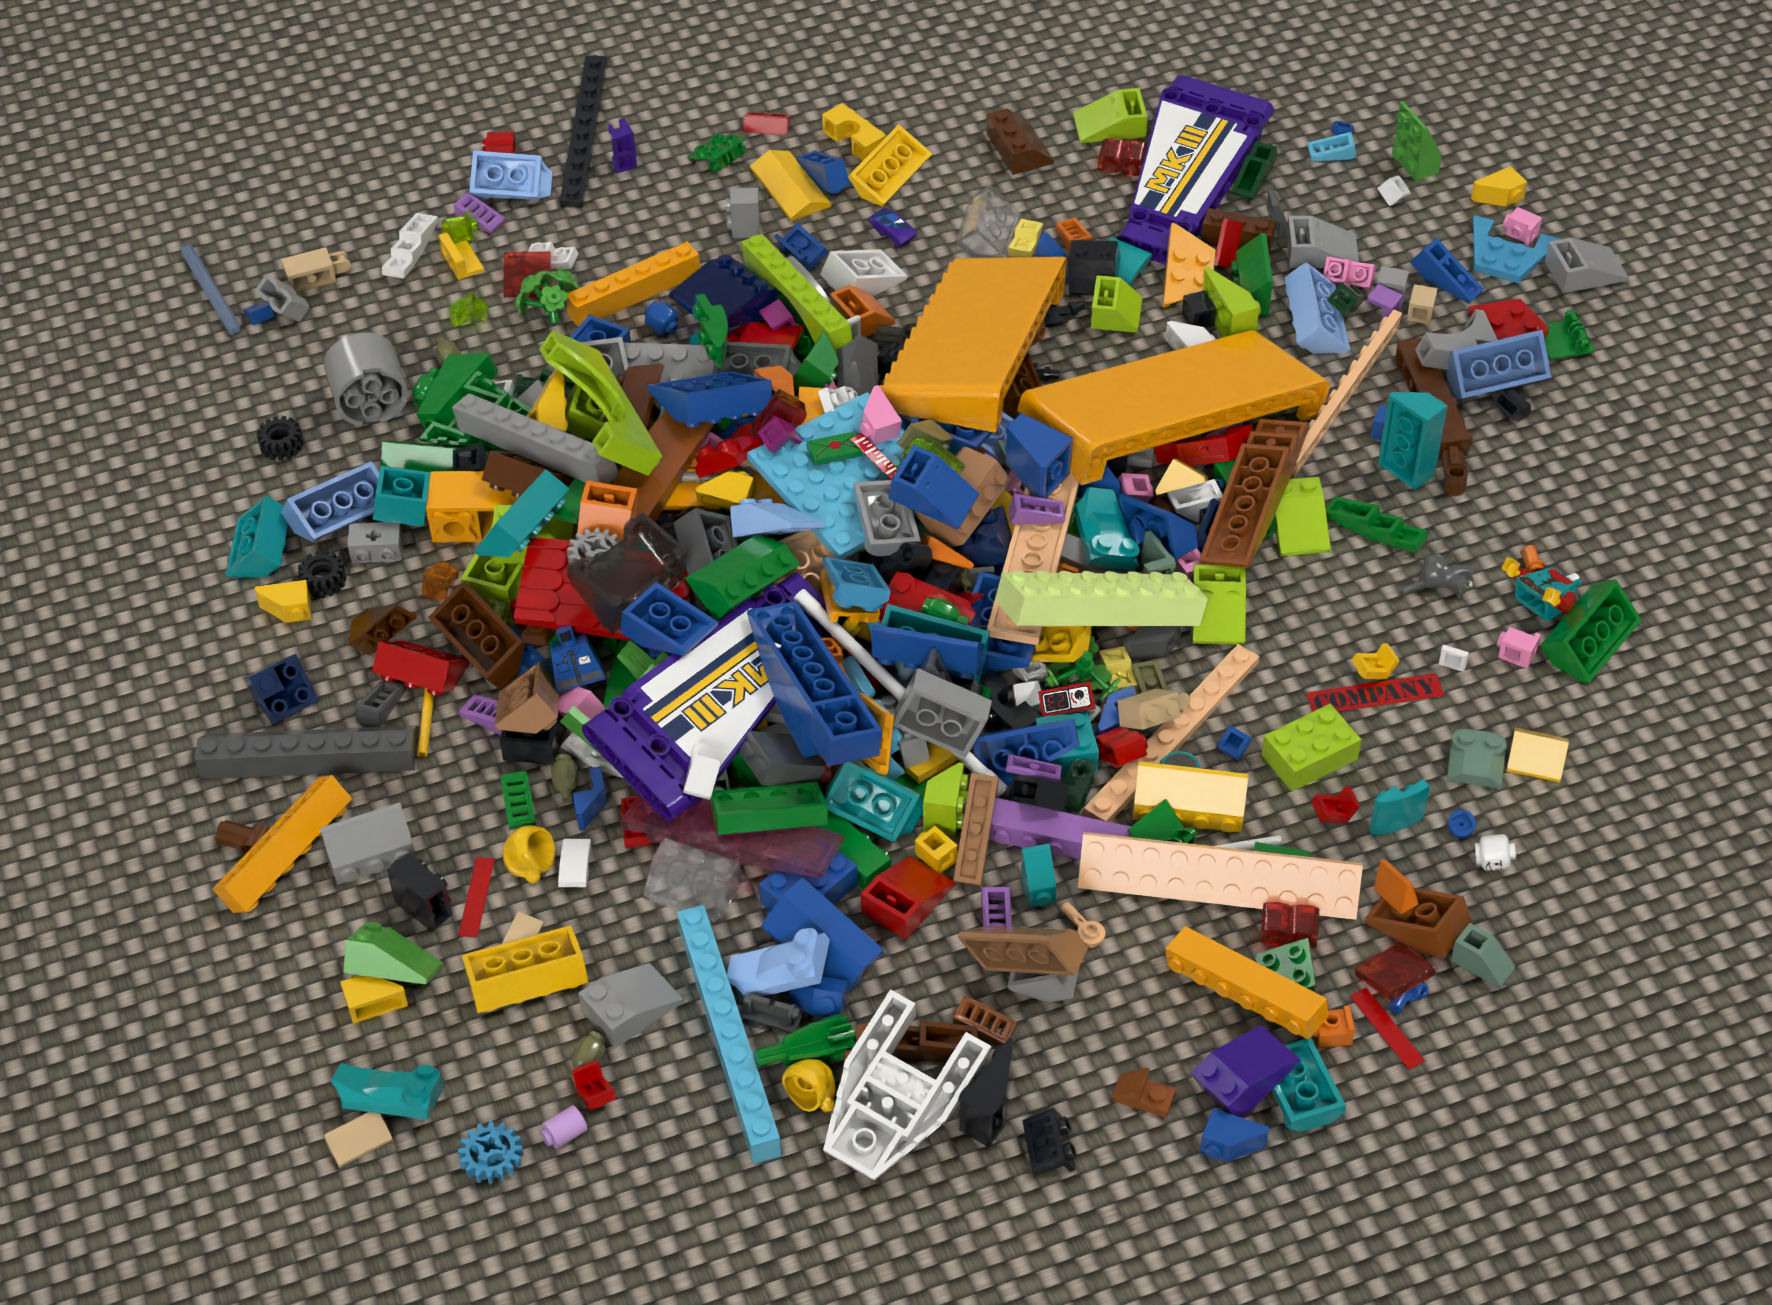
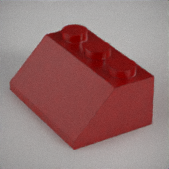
M388 640L378 642L372 672L380 674V678L391 682H395L396 679L404 681V686L419 689V686L427 688V692L430 694L442 696L443 693L454 690L470 661L464 657L406 640Z

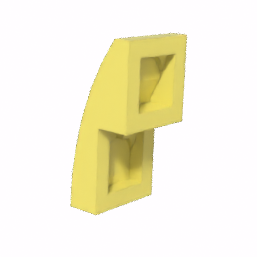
M1021 219L1015 228L1014 239L1008 247V256L1032 257L1041 235L1043 223Z
M1125 646L1100 650L1101 663L1112 674V679L1108 682V685L1115 679L1120 678L1121 681L1116 685L1119 690L1132 685L1136 693H1139V684L1132 672L1131 659L1127 651H1125Z

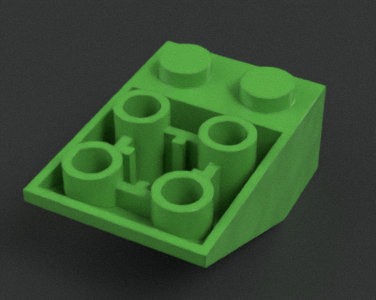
M1402 101L1400 102L1397 114L1392 155L1404 167L1405 171L1415 181L1439 174L1442 155L1428 128Z

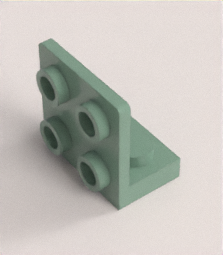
M1151 530L1146 531L1139 562L1142 574H1150L1151 572L1172 574L1176 568L1174 557L1167 552L1161 540Z

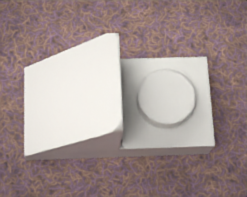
M1215 479L1167 492V496L1176 513L1195 522H1199L1200 509L1207 508L1210 500L1213 498L1220 503L1223 496Z
M695 742L683 793L710 800L721 764L722 748Z

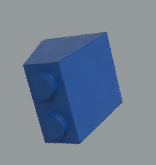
M1021 413L1015 420L1010 421L1006 428V464L1034 497L1047 499L1070 474L1073 438Z

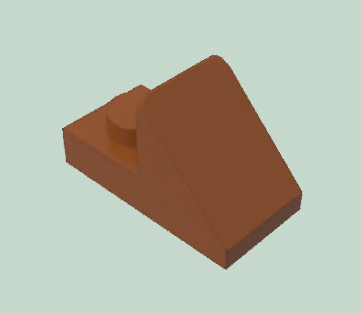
M1149 1068L1120 1074L1111 1101L1164 1118L1168 1117L1176 1095V1088L1148 1080Z

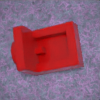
M1346 786L1338 796L1316 794L1311 800L1320 822L1347 824L1360 807L1352 788Z
M597 1060L571 1071L576 1094L589 1110L603 1107L606 1103L616 1100L615 1091L603 1077L600 1063Z

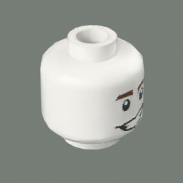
M1504 834L1482 836L1479 843H1475L1477 865H1481L1485 871L1506 870L1510 867L1511 860L1516 859L1515 843H1509L1508 837Z

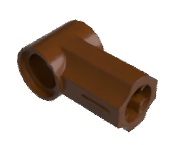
M1449 446L1446 450L1442 451L1441 455L1444 473L1443 489L1449 495L1459 496L1466 491L1468 468L1465 465L1464 451L1460 450L1458 446Z
M225 820L219 823L215 839L217 843L239 849L245 855L270 828L262 824H254L253 827Z

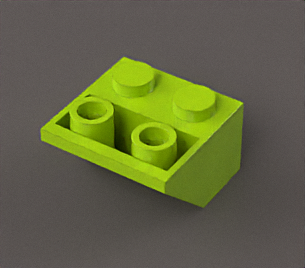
M1097 275L1092 304L1091 329L1138 333L1143 297L1120 277Z
M957 763L927 781L923 801V832H927L936 826L950 839H956L957 830L962 829L963 809L966 807L968 796V775L964 774V763Z

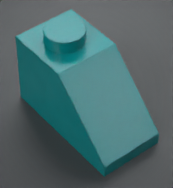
M1049 844L1022 848L1021 884L1029 908L1035 906L1043 907L1056 903L1057 886Z

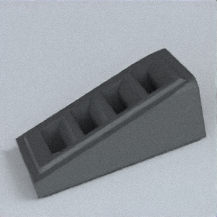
M382 679L356 705V721L369 727H380L405 692L406 686Z

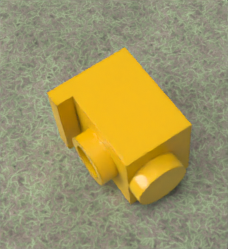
M934 826L927 832H922L916 838L915 854L929 867L941 874L957 862V844Z

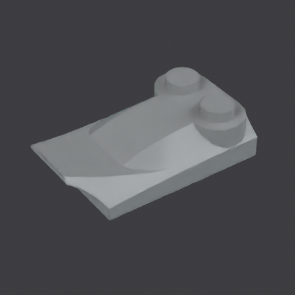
M892 480L854 482L853 484L865 535L864 547L868 553L874 556L892 555L898 551L903 543L920 544L921 542L912 509L888 499Z

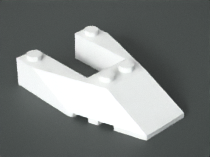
M891 989L844 1062L843 1074L823 1149L824 1152L874 1181L947 1121L960 1104L958 1098L961 1091L966 1086L970 1087L978 1070L981 1066H986L991 1058V1046L965 1032L936 1080L892 1056L891 1054L916 1016V1003Z

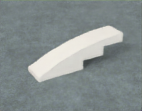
M416 213L399 231V241L391 248V258L382 266V275L402 279L408 275L428 244L438 222V216Z

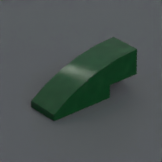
M1258 141L1255 142L1250 155L1247 154L1231 194L1250 200L1255 198L1268 178L1278 157L1276 146Z

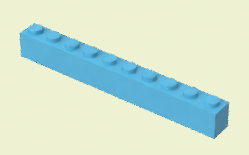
M700 905L677 911L679 932L752 1163L755 1164L781 1157L780 1137L705 906Z

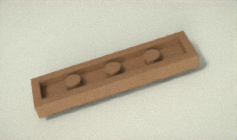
M971 773L953 880L955 883L982 886L999 777Z

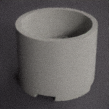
M356 333L340 339L328 350L324 359V369L337 411L344 420L361 426L363 423L379 420L380 423H383L395 417L404 408L407 402V385L395 349L388 339L375 333Z

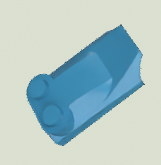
M829 557L823 558V566L834 586L832 598L837 601L836 604L843 608L858 606L869 612H877V609H882L884 603L889 600L891 591L873 564Z

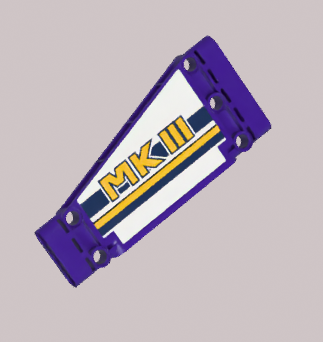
M1177 76L1169 88L1161 92L1129 213V220L1116 239L1152 253L1150 260L1166 265L1171 224H1177L1192 235H1200L1208 208L1217 209L1239 175L1247 154L1250 155L1255 142L1261 140L1262 131L1274 114L1273 105L1266 100L1191 77Z
M792 573L776 586L767 587L763 595L758 599L754 600L752 598L718 621V626L685 656L673 654L632 683L623 692L622 696L613 698L610 706L582 725V733L588 742L664 820L668 822L673 821L691 806L699 805L704 799L683 793L695 742L722 748L721 764L716 783L741 750L748 732L755 731L776 704L761 662L747 616V610L795 602L794 597L796 594L805 589L827 612L824 598L800 574ZM803 610L821 638H830L832 636L812 616H809ZM839 616L837 621L840 626L844 624L842 616ZM652 749L659 750L661 753H657Z

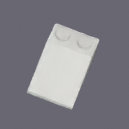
M881 249L830 251L820 274L827 281V284L836 291L851 285L870 293L872 296L905 281L908 277Z

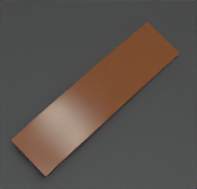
M664 410L648 432L662 454L657 467L652 470L649 476L626 466L619 472L612 485L637 488L639 508L628 548H623L624 551H634L638 543L644 541L698 453L697 450L701 448L715 423L703 421L701 426L687 427L686 423L675 421Z
M1259 419L1256 430L1250 432L1247 443H1242L1200 556L1199 561L1201 564L1250 567L1273 520L1309 430L1307 422Z

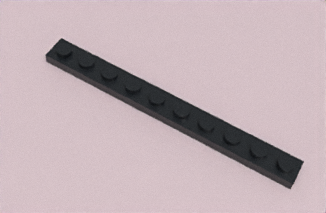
M585 56L560 196L561 207L583 208L608 64L607 56Z

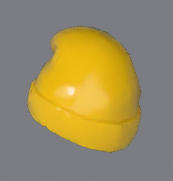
M526 825L516 829L504 843L502 852L504 864L515 877H524L531 884L537 883L541 878V873L548 871L554 861L555 845L552 835L545 828Z
M804 1059L795 1062L784 1071L782 1076L783 1086L790 1099L799 1108L808 1112L821 1108L824 1112H830L834 1109L835 1101L833 1098L836 1094V1084L832 1071L821 1060Z

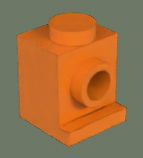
M1350 1005L1344 1006L1343 1009L1328 1010V1018L1312 1036L1316 1038L1318 1048L1352 1045L1355 1027Z

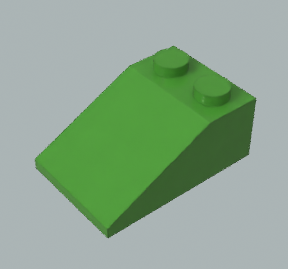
M377 922L363 924L345 942L344 973L427 984L443 968L442 961L393 929L382 927V924Z

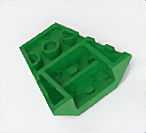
M478 370L463 386L467 395L472 394L526 417L531 409L517 398L511 397L506 390H501L496 386L495 382L486 379ZM456 418L448 426L433 421L419 437L421 442L464 447L481 443L491 450H505L460 431Z

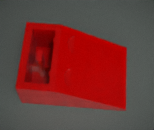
M750 322L731 330L728 342L791 345L793 351L795 345L800 340L799 337L804 328L796 325H783L773 331L767 323Z
M910 856L877 875L861 893V913L907 940L954 887L955 882Z

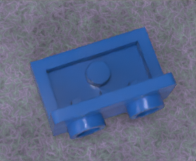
M797 224L784 238L778 234L774 236L779 243L777 248L785 256L789 253L808 271L829 253L800 224Z

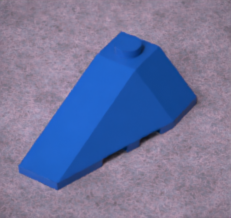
M1069 719L980 734L973 744L975 757L986 768L992 770L1007 786H1010L1013 774L1005 772L1008 755L1011 754L1050 763L1078 747L1080 743L1075 720Z

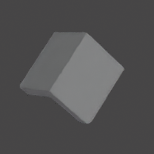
M1381 266L1377 285L1380 284L1384 287L1395 289L1396 292L1403 295L1404 300L1409 271Z

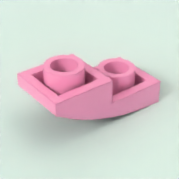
M1327 257L1323 275L1334 283L1350 282L1356 287L1372 289L1376 265Z

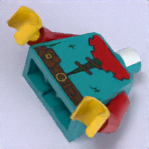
M1507 557L1501 569L1506 571L1509 577H1513L1516 580L1515 599L1546 622L1562 612L1569 613L1576 602V588L1581 586L1580 577L1576 573L1565 576L1557 569L1551 567L1537 572H1527L1520 568V563L1515 559Z

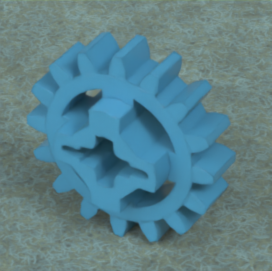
M489 1121L487 1128L477 1124V1132L468 1130L469 1139L460 1140L462 1148L458 1149L461 1168L466 1170L468 1178L475 1175L477 1183L487 1178L488 1183L492 1184L496 1177L503 1182L505 1173L513 1176L515 1174L513 1166H521L520 1157L524 1156L521 1138L516 1136L513 1127L506 1131L505 1123L503 1122L498 1127H494L493 1121ZM504 1142L509 1145L510 1150L507 1149V1145L503 1144ZM472 1155H474L475 1160H478V1163L473 1161Z

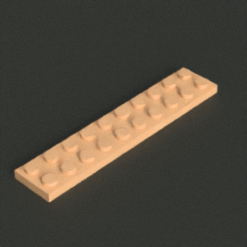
M1071 473L1047 498L1063 501L1065 522L1015 525L1002 573H1013L1015 570L1025 573H1036L1037 571L1057 573L1080 484ZM1025 487L1023 495L1034 497ZM994 601L987 631H990L989 637L1039 645L1043 626H1017Z
M1084 832L1078 888L1356 920L1363 863Z

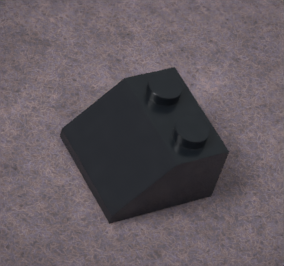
M1071 240L1069 253V295L1094 296L1097 275L1118 277L1121 258L1118 241Z

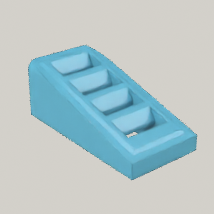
M1351 132L1307 143L1311 161L1357 158Z

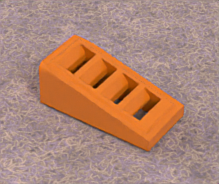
M1071 218L1055 224V228L1069 252L1071 240H1093L1091 234L1077 218Z
M923 535L921 544L928 545L931 548L932 559L970 570L973 569L974 564L936 538Z

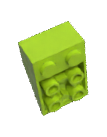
M1140 88L1116 90L1073 112L1080 143L1146 137L1147 113Z
M1194 565L1192 583L1199 587L1208 600L1200 626H1193V643L1245 645V568L1221 565Z

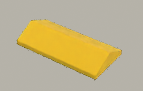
M898 124L854 169L848 178L861 198L883 206L925 163L932 153Z
M768 150L750 165V170L790 221L831 207L830 201L790 151Z
M1043 626L1039 645H1036L1030 662L1076 661L1084 652L1088 651L1092 626Z

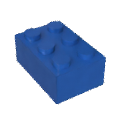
M817 835L759 884L760 903L771 911L780 897L803 877L835 905L858 885L857 865Z

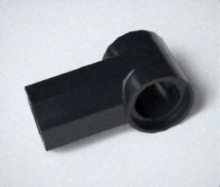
M903 543L897 552L883 559V563L880 565L881 572L888 580H892L897 571L908 573L918 567L925 568L932 561V550L925 544Z

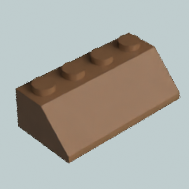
M966 446L961 448L949 466L979 492V496L959 530L915 510L913 511L932 537L950 548L963 545L1012 480L997 460Z
M541 661L537 662L499 691L495 727L498 730L537 734L542 729L545 731L550 729L557 722L559 693L556 691L553 675Z
M984 926L961 931L957 936L986 971L1076 975L1088 949L1087 945L1080 938L1079 933L1072 929Z

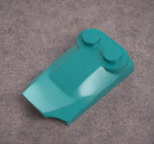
M1094 487L1087 488L1083 497L1074 507L1087 566L1135 571L1138 566L1136 557L1139 554V547L1130 537L1125 517L1114 490Z
M860 760L842 763L824 796L829 811L894 843L898 837L912 833L923 813V801L919 793L882 774H878L876 771L864 766Z
M1312 1039L1285 1043L1284 1045L1299 1057L1301 1062L1272 1089L1283 1112L1284 1124L1292 1131L1301 1132L1336 1121L1338 1117L1345 1113L1346 1104Z
M341 1063L331 1080V1083L339 1093L342 1108L426 1120L444 1089V1078L440 1077L439 1070L431 1065H421L412 1072H386Z

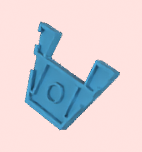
M1474 215L1472 222L1473 271L1520 283L1536 269V265L1541 260L1545 261L1549 242L1560 239L1541 234L1535 248H1530L1520 243L1516 244L1499 237L1489 236L1494 220Z

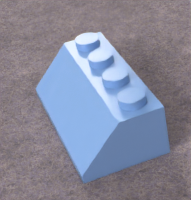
M1305 262L1284 277L1286 283L1285 291L1290 302L1289 309L1293 316L1292 324L1297 335L1296 342L1302 349L1306 348L1312 354L1347 353L1350 351L1343 315L1327 301L1336 290V284Z

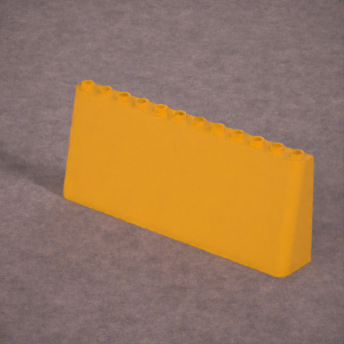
M1067 257L955 258L953 262H950L947 273H943L941 283H938L936 286L935 294H931L929 305H925L923 315L918 317L917 326L912 328L910 338H906L904 349L899 351L897 361H893L890 374L886 373L884 385L879 386L896 413L996 433L1002 421L1004 398L1050 305H1059L1064 295Z
M1249 330L1026 390L1021 395L1017 411L1073 438L1070 473L1080 485L1102 480L1106 462L1110 459L1295 406H1299L1296 416L1301 422L1316 418L1321 406L1325 404L1330 383L1257 331Z

